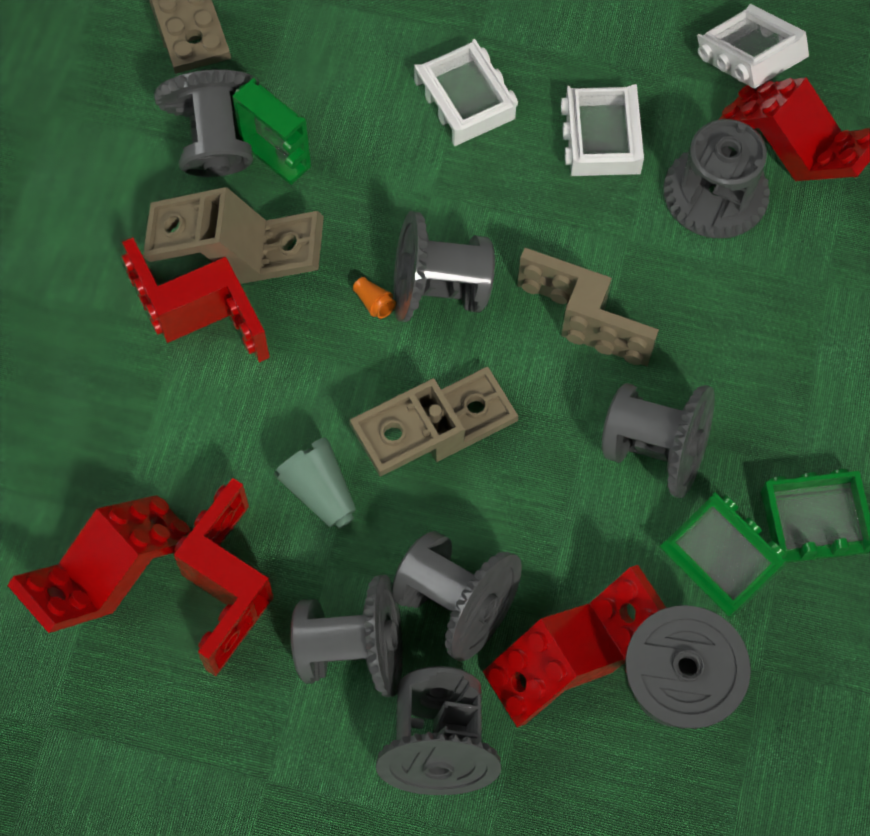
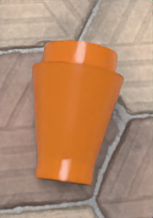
M361 277L354 283L353 291L359 296L371 316L383 319L392 313L396 306V301L393 299L391 292L370 282L366 277Z

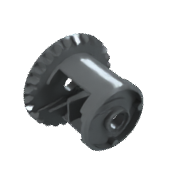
M203 70L173 77L156 88L154 92L155 102L161 110L166 111L168 114L174 113L175 116L184 115V117H189L192 144L183 148L184 152L179 159V168L183 172L197 177H218L240 172L249 167L253 162L252 146L245 141L236 140L232 112H235L233 102L235 91L242 84H247L254 76L234 70ZM254 77L256 79V83L258 86L260 82L256 77Z
M720 119L709 122L696 132L689 152H683L678 159H675L667 172L664 182V197L667 207L682 226L701 236L730 238L749 231L759 223L767 210L770 195L768 179L765 178L763 170L767 159V150L760 134L751 126L732 119ZM716 185L713 194H711L709 188Z
M410 211L401 229L395 261L394 300L396 301V306L394 309L397 320L400 322L410 321L413 311L419 308L421 296L461 299L465 310L477 313L484 310L490 299L495 271L494 246L489 237L474 235L468 245L429 241L423 215L420 212Z
M625 383L615 393L605 419L601 444L604 457L620 463L630 451L668 462L667 470L669 476L667 481L669 482V492L674 497H685L696 478L707 446L714 413V389L706 385L697 387L681 411L644 401L643 397L638 396L637 387L633 384Z
M432 531L416 540L400 562L393 580V598L401 606L414 608L420 607L430 599L451 611V619L447 624L448 631L445 634V646L448 649L447 653L453 659L465 661L473 657L486 645L505 618L519 586L522 571L521 560L517 555L508 551L497 553L496 556L490 557L488 562L483 563L481 569L476 571L474 575L450 561L452 556L451 540L437 531Z
M387 575L375 576L369 583L363 615L325 618L321 604L317 599L300 600L292 614L291 648L296 672L305 684H313L315 681H319L320 678H325L328 662L366 659L376 690L382 692V696L385 697L396 696L397 685L402 677L403 666L402 628L399 606L393 598V584Z
M680 605L662 609L641 623L628 645L625 658V672L628 678V685L645 714L665 726L679 727L680 729L710 727L732 714L740 705L747 692L751 667L744 641L728 621L705 608Z
M433 666L414 670L398 682L396 740H393L390 745H385L383 750L378 753V758L376 759V771L382 780L393 787L412 793L456 795L486 787L498 778L501 772L500 756L488 743H482V689L477 678L461 669ZM411 714L421 718L434 719L433 733L428 731L426 734L420 735L415 733L414 736H411V728L422 729L424 725V719L413 718Z

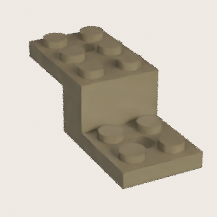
M149 0L164 48H167L175 74L231 59L230 51L212 0ZM202 38V40L198 43H189L190 41Z
M524 248L520 257L517 286L530 294H541L550 297L556 303L568 304L561 336L574 344H585L594 347L602 354H613L622 357L630 364L648 366L659 329L604 310L612 280L611 277Z
M487 366L443 389H440L433 378L350 419V426L381 477L428 452L438 462L517 422L519 416ZM473 401H478L485 408L480 413H473L468 410L467 406ZM389 428H397L402 432V436L392 441L388 440L384 433Z

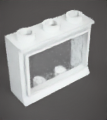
M749 4L746 10L706 32L705 35H697L699 43L698 53L704 62L710 63L722 72H726L754 89L809 57L806 31L753 4Z
M475 39L472 40V43L422 65H414V82L417 86L420 84L425 85V97L429 104L432 102L437 104L438 117L441 124L445 125L448 123L452 129V143L454 146L515 119L516 106H518L516 95L512 90L508 91L504 85V79L500 70L494 69L490 63L487 50L484 47L481 48Z
M637 84L628 87L570 88V86H567L566 98H561V115H566L567 122H563V140H568L569 147H565V165H570L571 176L641 174L644 154Z

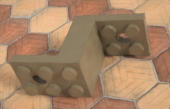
M227 187L151 202L143 257L149 262L195 253H202L212 262L227 257L241 284L317 271L319 269L324 216L319 211H313L266 221ZM179 223L178 228L174 232H171L172 229H174ZM297 240L295 246L291 250L287 251L288 247L293 243V241Z

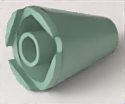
M325 437L311 443L314 450H311V448L305 451L300 450L276 469L277 472H274V475L329 527L336 525L340 529L354 519L352 513L356 508L330 442Z

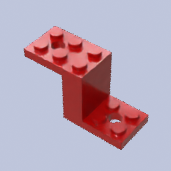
M807 77L798 79L788 78L778 82L768 81L755 89L746 85L739 91L738 98L724 108L722 111L723 115L718 119L737 120L751 126L753 129L759 128L795 181L858 177L870 162V128L841 131Z
M134 238L122 242L125 254L121 255V258L127 269L126 273L132 286H135L137 289L139 300L144 310H147L150 316L149 319L157 335L162 333L167 343L230 316L235 329H240L243 335L242 342L249 355L254 353L259 363L270 358L265 331L227 257L157 286Z
M234 478L230 480L227 486L223 484L217 490L213 504L208 510H203L197 516L194 522V529L188 536L184 535L177 542L174 549V558L181 575L227 605L219 615V624L213 632L208 631L198 645V648H200L198 654L205 670L214 676L218 675L274 598L268 577L220 547L249 508L244 485Z
M158 495L97 508L57 565L15 575L7 586L48 633H52L114 613L153 558L175 553L174 549L177 542L184 535L188 536L191 531L189 526L173 513L168 503Z
M638 565L632 566L589 604L541 618L482 672L518 728L528 723L565 690L606 676L617 670L626 662L628 645L637 628L648 617L665 609L666 606ZM628 604H631L636 611L635 620L628 615ZM520 673L526 678V688L520 683Z

